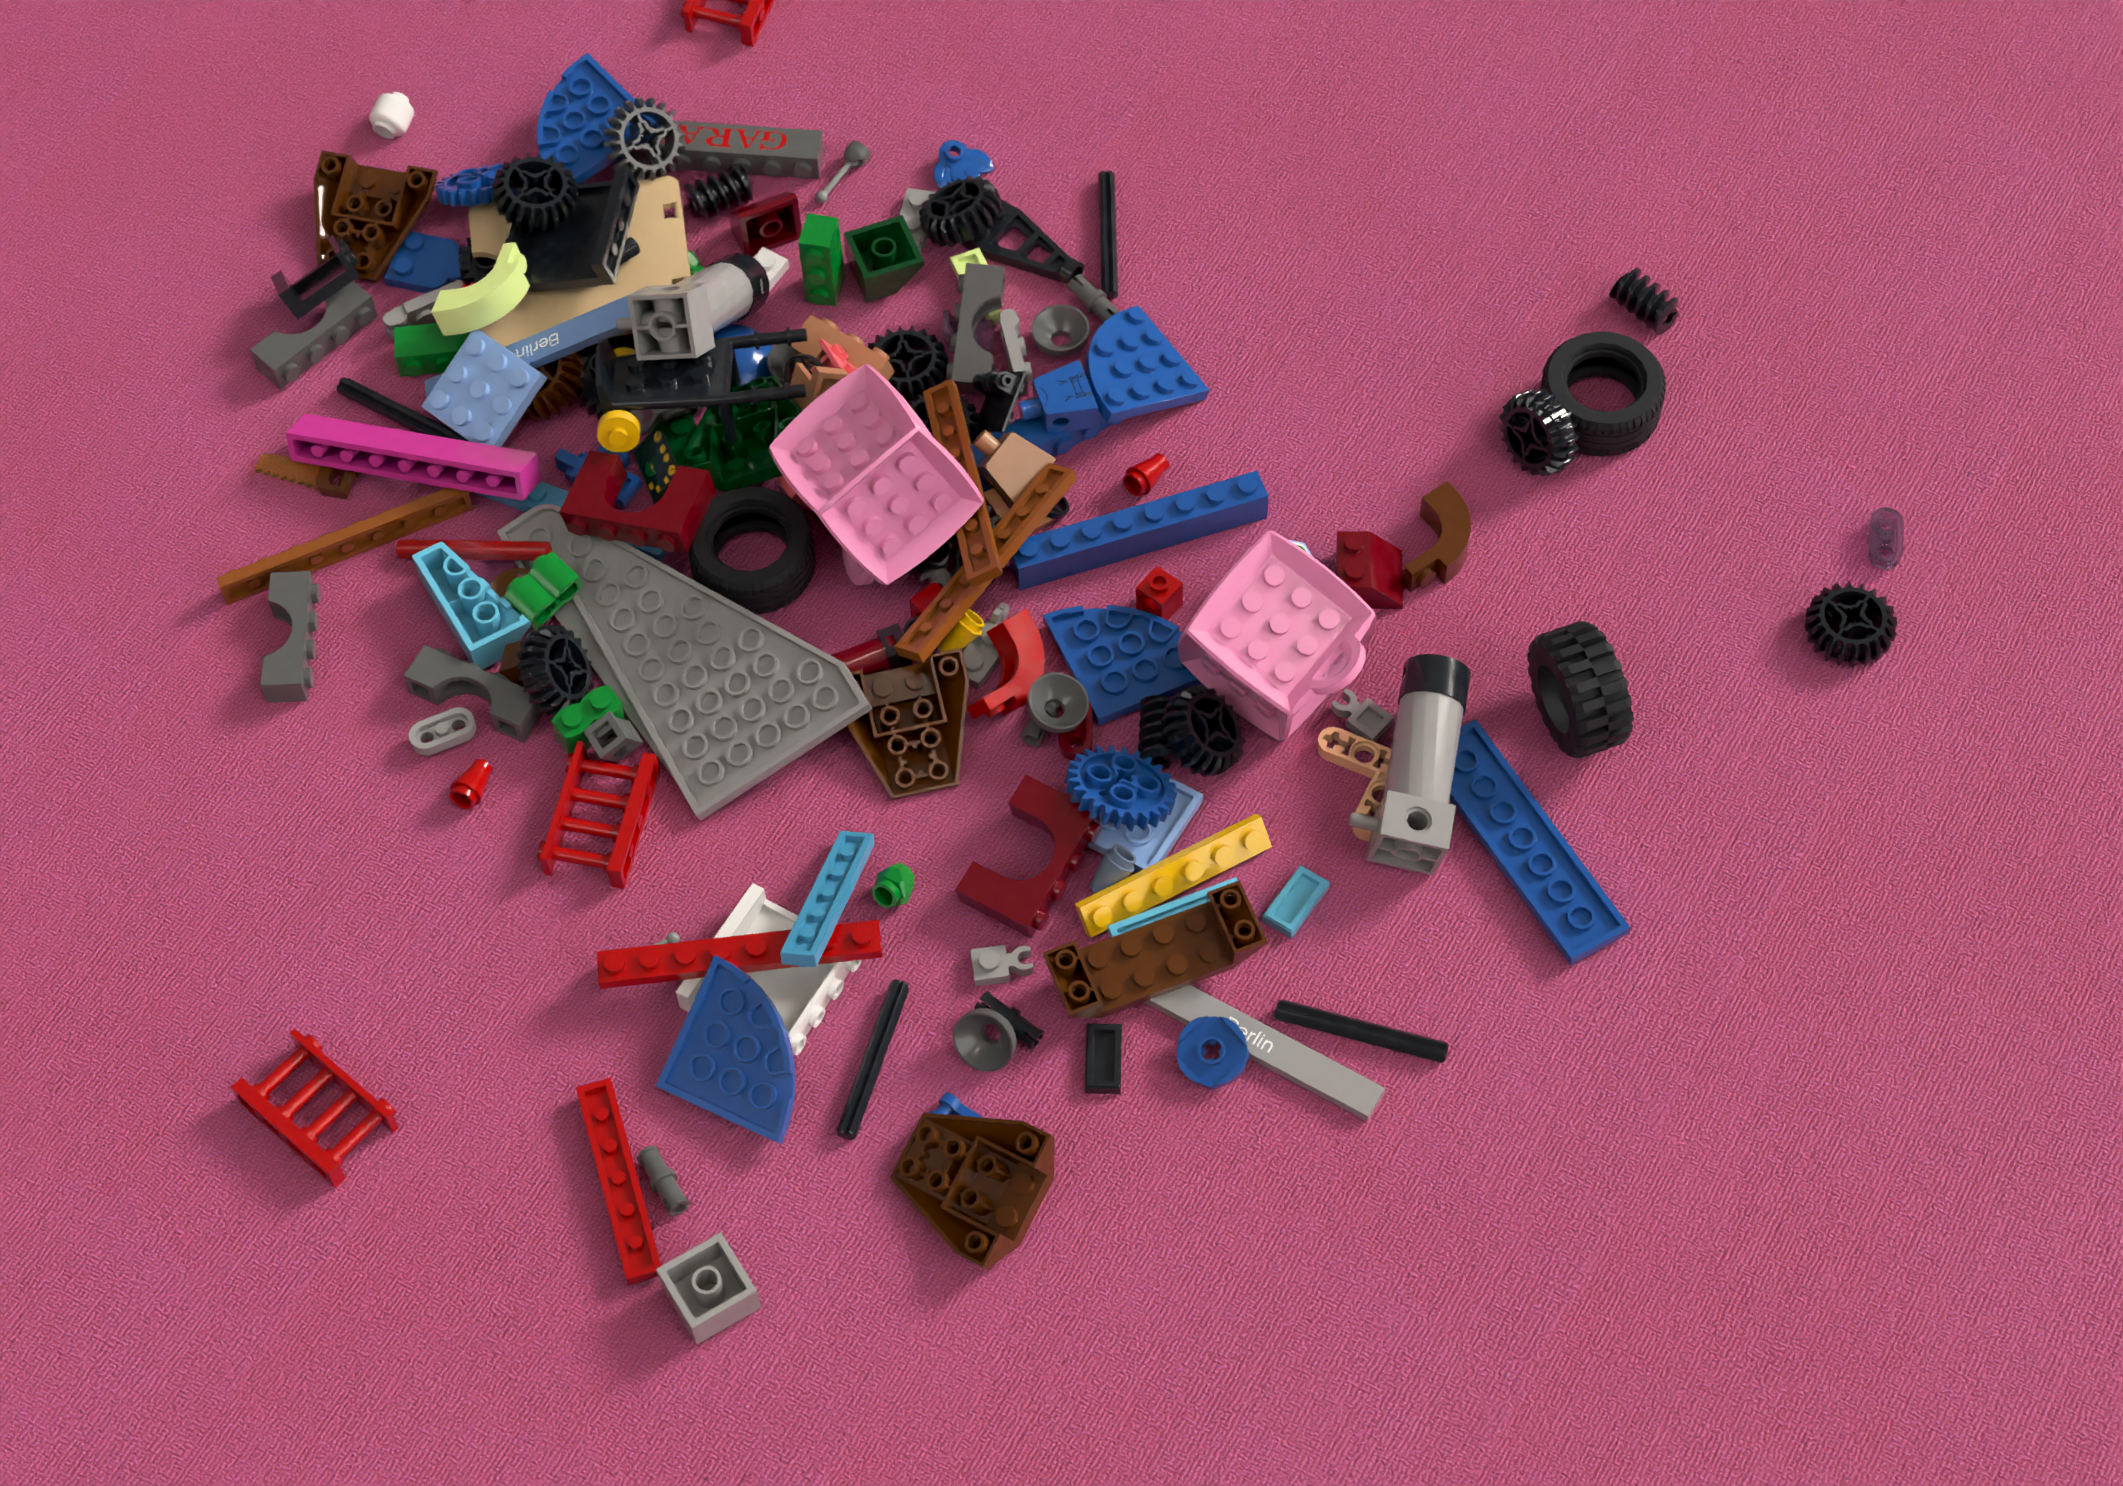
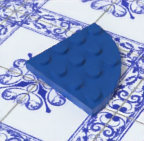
M586 53L561 74L562 79L553 91L549 90L542 104L537 124V143L541 157L547 159L552 155L554 163L563 161L565 169H571L577 184L582 183L617 161L616 158H606L608 153L612 152L611 147L606 148L603 146L604 142L610 141V137L604 135L603 131L604 129L612 128L606 120L608 117H616L613 110L616 107L623 108V102L630 100L634 103L635 100L589 53ZM640 114L642 120H646L650 127L654 129L660 127L651 117ZM629 122L624 132L625 143L630 138ZM654 134L644 135V137H641V141L635 145L647 142L648 138L654 136Z
M1139 305L1120 311L1107 319L1096 331L1086 353L1085 375L1089 379L1098 411L1107 423L1205 400L1210 391Z
M1107 605V608L1083 609V606H1075L1043 615V623L1071 676L1078 680L1087 692L1092 707V715L1098 726L1139 710L1142 707L1141 699L1147 696L1159 695L1169 698L1187 687L1202 685L1179 659L1177 644L1182 634L1179 631V627L1159 616L1142 610L1115 605Z
M714 955L656 1087L782 1144L789 1127L795 1097V1064L788 1032L779 1012L764 990L737 966Z

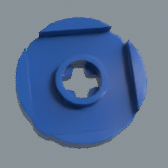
M1203 1016L1194 1019L1184 1027L1177 1042V1061L1179 1067L1189 1080L1208 1089H1217L1235 1081L1244 1071L1250 1056L1247 1040L1241 1029L1230 1019L1221 1016ZM1209 1043L1213 1047L1217 1044H1220L1222 1047L1219 1050L1220 1057L1216 1060L1213 1058L1206 1060L1204 1058L1207 1053L1204 1047Z

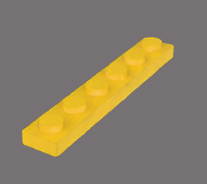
M1254 814L1075 903L1085 933L1092 938L1106 931L1108 925L1135 916L1271 848L1272 845L1262 817Z

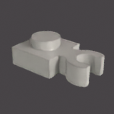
M1344 689L1342 699L1349 704L1341 705L1334 700L1331 705V711L1336 716L1341 718L1348 717L1346 728L1356 735L1376 742L1394 723V716L1369 698L1360 704L1355 693L1349 689Z
M1005 945L970 949L975 987L1010 982L1009 973L1012 972L1020 976H1029L1034 973L1033 963L1022 964L1019 962L1022 958L1031 957L1029 946H1020L1012 953L1007 954Z

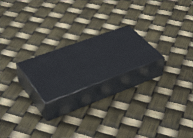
M1087 1024L1085 1094H1121L1122 1024Z

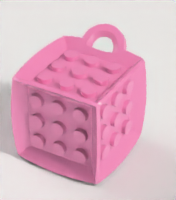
M869 364L859 367L816 398L769 446V452L785 480L797 495L818 515L828 531L842 546L845 569L850 580L855 585H869L874 580L882 585H888L897 580L946 543L974 515L984 501L978 488L964 468L932 437L924 423L902 395Z
M1267 531L1232 566L1200 606L1179 638L1177 644L1178 656L1181 663L1208 689L1214 688L1217 696L1224 695L1226 704L1233 705L1232 709L1278 741H1285L1313 713L1328 694L1343 689L1360 673L1366 657L1364 645L1375 631L1376 617L1372 608L1326 566L1278 533Z

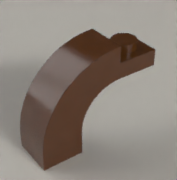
M1448 481L1422 497L1420 517L1435 531L1439 540L1432 548L1404 566L1402 584L1410 593L1420 586L1425 587L1429 585L1436 576L1445 585L1459 572L1465 562L1471 532L1470 514L1465 501Z

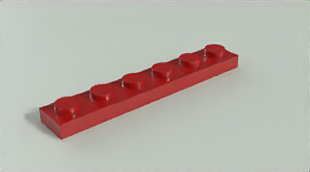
M611 1077L576 1087L627 1283L631 1285L658 1277L656 1269L662 1265Z

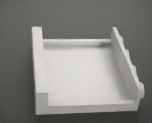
M752 883L714 938L792 930L798 915L767 900L765 890ZM862 960L820 964L817 967H793L749 972L746 974L764 990L775 1005L788 1032L793 1054L797 1056L806 1043L808 1032L812 1027L816 1028L821 1023L825 1015V1007L831 999L835 1000L838 998L844 987L845 978L850 971L855 972ZM704 978L687 979L679 986L676 995L681 1009L687 1012L690 1011Z

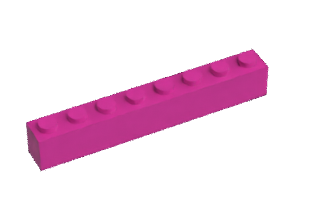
M304 414L286 432L291 461L524 501L541 481L538 455L534 452Z

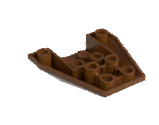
M322 150L314 176L317 267L335 255L328 240V237L333 235L338 242L344 239L359 262L355 268L360 276L356 279L378 282L430 203L438 171L408 165L406 173L358 165L351 155Z
M962 648L931 654L928 657V662L863 675L862 669L852 671L851 674L873 709L846 727L890 798L896 800L959 786L969 685Z
M923 1113L890 1179L956 1254L988 1269L1021 1245L1054 1180V1136L1019 1120Z

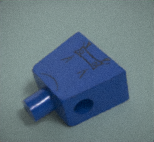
M1080 360L1035 378L1032 381L1033 398L1018 402L1022 420L1041 417L1045 431L1048 433L1099 427L1098 406Z

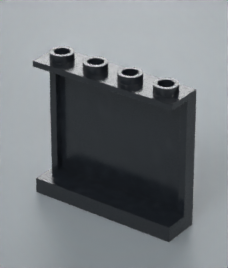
M628 165L616 167L613 181L577 184L578 201L576 202L573 215H569L566 223L559 221L556 229L548 225L545 232L540 227H535L530 232L528 226H523L518 230L516 221L512 222L509 237L505 243L515 242L520 253L526 259L527 270L524 275L530 285L527 292L615 284L640 188ZM553 188V194L558 196L559 193Z

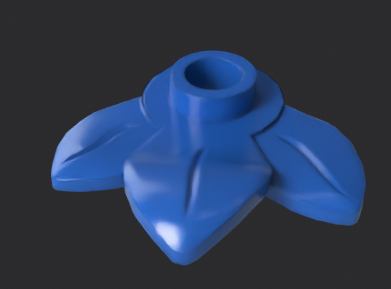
M950 140L943 143L939 149V162L934 168L933 178L937 186L943 188L948 182L953 183L958 178L964 180L968 176H972L974 179L980 176V173H990L994 170L990 158L981 150L967 149L963 143ZM949 152H957L959 156L953 157L949 154Z

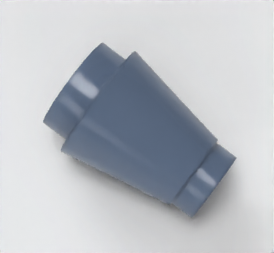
M1117 844L1112 849H1106L1089 884L1092 891L1097 893L1127 878L1135 870L1134 864L1137 861L1135 856L1128 849Z

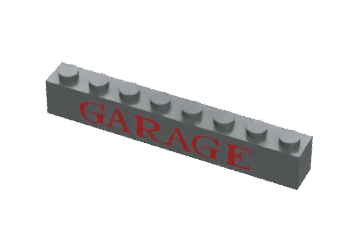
M682 121V125L677 127L678 133H686V137L679 139V143L684 144L686 148L683 151H677L683 159L678 163L673 162L678 170L708 171L712 173L724 170L728 173L730 166H736L740 170V165H742L747 174L820 179L825 151L821 130ZM664 137L659 142L660 157L664 151ZM632 151L629 153L639 163L649 165L647 159H643L639 152Z

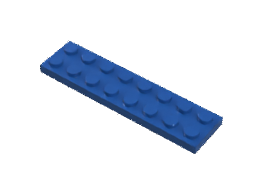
M1475 719L1461 726L1449 800L1453 805H1456L1457 811L1570 966L1628 935L1631 928L1478 721Z

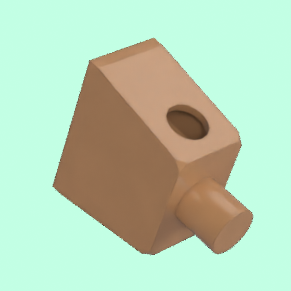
M983 430L973 442V445L985 455L977 465L978 473L991 489L994 488L1008 508L1013 506L1048 463L1053 464L1056 460L1053 456L1014 432L1004 433L997 440L988 431Z

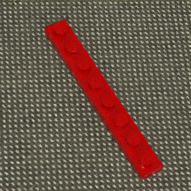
M879 920L837 924L818 965L882 958ZM791 930L597 951L598 984L600 989L704 978L714 955L734 964L745 973L798 966L785 965L781 962L780 952Z

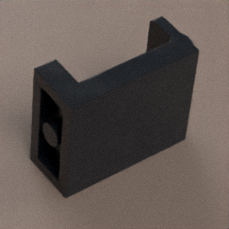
M333 235L328 237L335 255L295 283L291 284L281 270L271 276L278 295L297 320L360 276L355 268L359 262L344 239L338 242Z

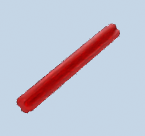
M400 539L396 547V553L401 559H413L412 555L441 541L463 560L534 561L539 556H546L552 552V547L548 541Z

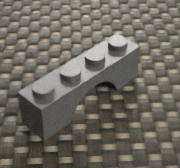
M966 263L965 274L959 275L958 293H962L961 304H955L954 322L958 323L957 333H952L950 351L955 352L954 361L948 362L946 379L952 378L957 385L959 394L986 396L975 390L972 383L973 378L978 373L995 372L993 354L985 351L977 344L974 339V331L979 321L985 315L1003 308L1006 284L1004 266Z
M352 281L325 300V315L312 329L299 334H283L274 331L251 348L250 351L256 368L278 388H284L378 316L372 296Z
M310 571L270 573L268 602L274 617L291 625L292 631L289 639L280 649L263 657L260 686L267 703L308 701V690L314 687V672L310 666L311 660L316 659L317 652L313 631H318L319 628L315 604L321 602L320 585L314 583Z
M424 645L404 674L409 693L436 705L458 695H475L485 699L491 704L490 715L495 731L525 743L545 712L538 711L536 703L529 702L530 695L527 692H523L524 686L521 687L512 683L500 673L491 674L484 671L472 661L467 660L464 662L454 658L448 651L442 648L436 650Z

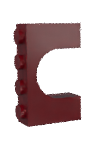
M589 450L559 511L568 532L578 536L600 537L606 541L628 542L639 547L644 545L656 547L667 552L678 551L688 553L716 493V488L709 471L678 465L665 494L656 504L639 512H622L613 508L628 476L620 456Z
M1025 775L1008 804L1012 815L1043 830L1055 841V852L1050 864L1035 877L1025 880H1013L1003 877L973 861L955 889L960 902L1032 938L1036 930L1041 931L1049 918L1048 910L1054 900L1058 902L1062 898L1067 887L1066 880L1072 871L1076 872L1080 868L1084 860L1083 852L1088 843H1094L1098 838L1102 828L1100 818L1089 819L1090 811H1079L1080 803L1071 802L1070 796Z

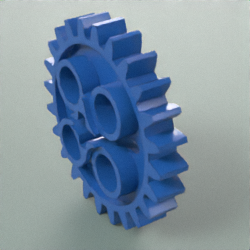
M498 163L490 167L488 165H484L481 168L472 167L461 170L457 174H449L450 177H443L442 181H437V185H435L439 203L443 202V205L450 204L451 206L460 204L461 207L477 206L482 203L489 205L490 202H493L492 184L494 183L497 170H502L504 163ZM513 188L511 192L518 196V191Z
M1109 745L1107 751H1104L1100 746H1096L1094 752L1086 748L1083 755L1077 753L1074 761H1070L1064 783L1067 784L1065 792L1072 794L1070 801L1080 803L1079 811L1089 810V819L1100 817L1102 818L1101 825H1106L1109 821L1113 822L1117 830L1121 824L1126 825L1129 831H1133L1134 825H1137L1143 831L1146 830L1148 824L1156 828L1159 821L1165 822L1167 816L1171 815L1177 792L1174 791L1176 784L1169 782L1171 775L1169 773H1161L1162 765L1152 766L1151 757L1141 759L1139 758V751L1134 752L1132 755L1128 754L1126 747H1122L1121 752H1117L1112 745Z

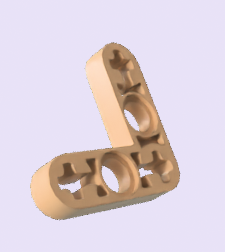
M1328 727L1322 730L1318 737L1317 749L1323 759L1372 779L1355 813L1370 816L1371 810L1376 812L1381 803L1374 800L1372 794L1378 790H1385L1391 749L1341 728ZM1333 740L1338 741V745H1335L1333 749L1327 747V743L1330 744ZM1348 745H1350L1349 755L1347 756L1345 751L1348 750ZM1359 751H1368L1374 758L1368 763H1361L1356 760L1355 754ZM1379 758L1384 759L1383 763H1381L1380 768H1377L1379 764ZM1352 827L1356 837L1369 841L1371 831Z

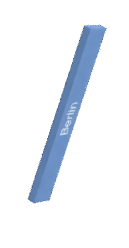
M627 296L517 341L505 348L536 369L596 344L600 339L610 338L625 332L617 329L616 321L618 318L630 317ZM443 373L424 381L426 398Z

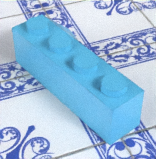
M442 541L412 555L418 576L469 661L476 663L482 670L501 661L505 646L519 641L530 628L531 622L523 614L520 615L515 611L511 603L490 588L489 583L473 573L469 565Z

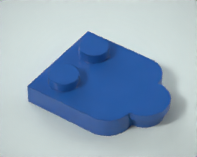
M411 231L392 259L384 277L386 285L428 293L454 281H463L464 279H462L459 269L461 266L458 258L462 256L459 245L451 239Z

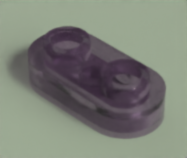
M1883 507L1872 513L1868 524V559L1877 568L1892 569L1900 563L1903 554L1904 520L1902 515L1895 509Z

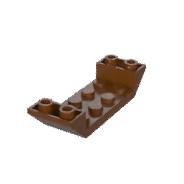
M1239 880L1207 892L1206 903L1081 949H1079L1075 940L1045 951L1042 955L1068 1017L1102 1018L1231 970L1267 944V939Z

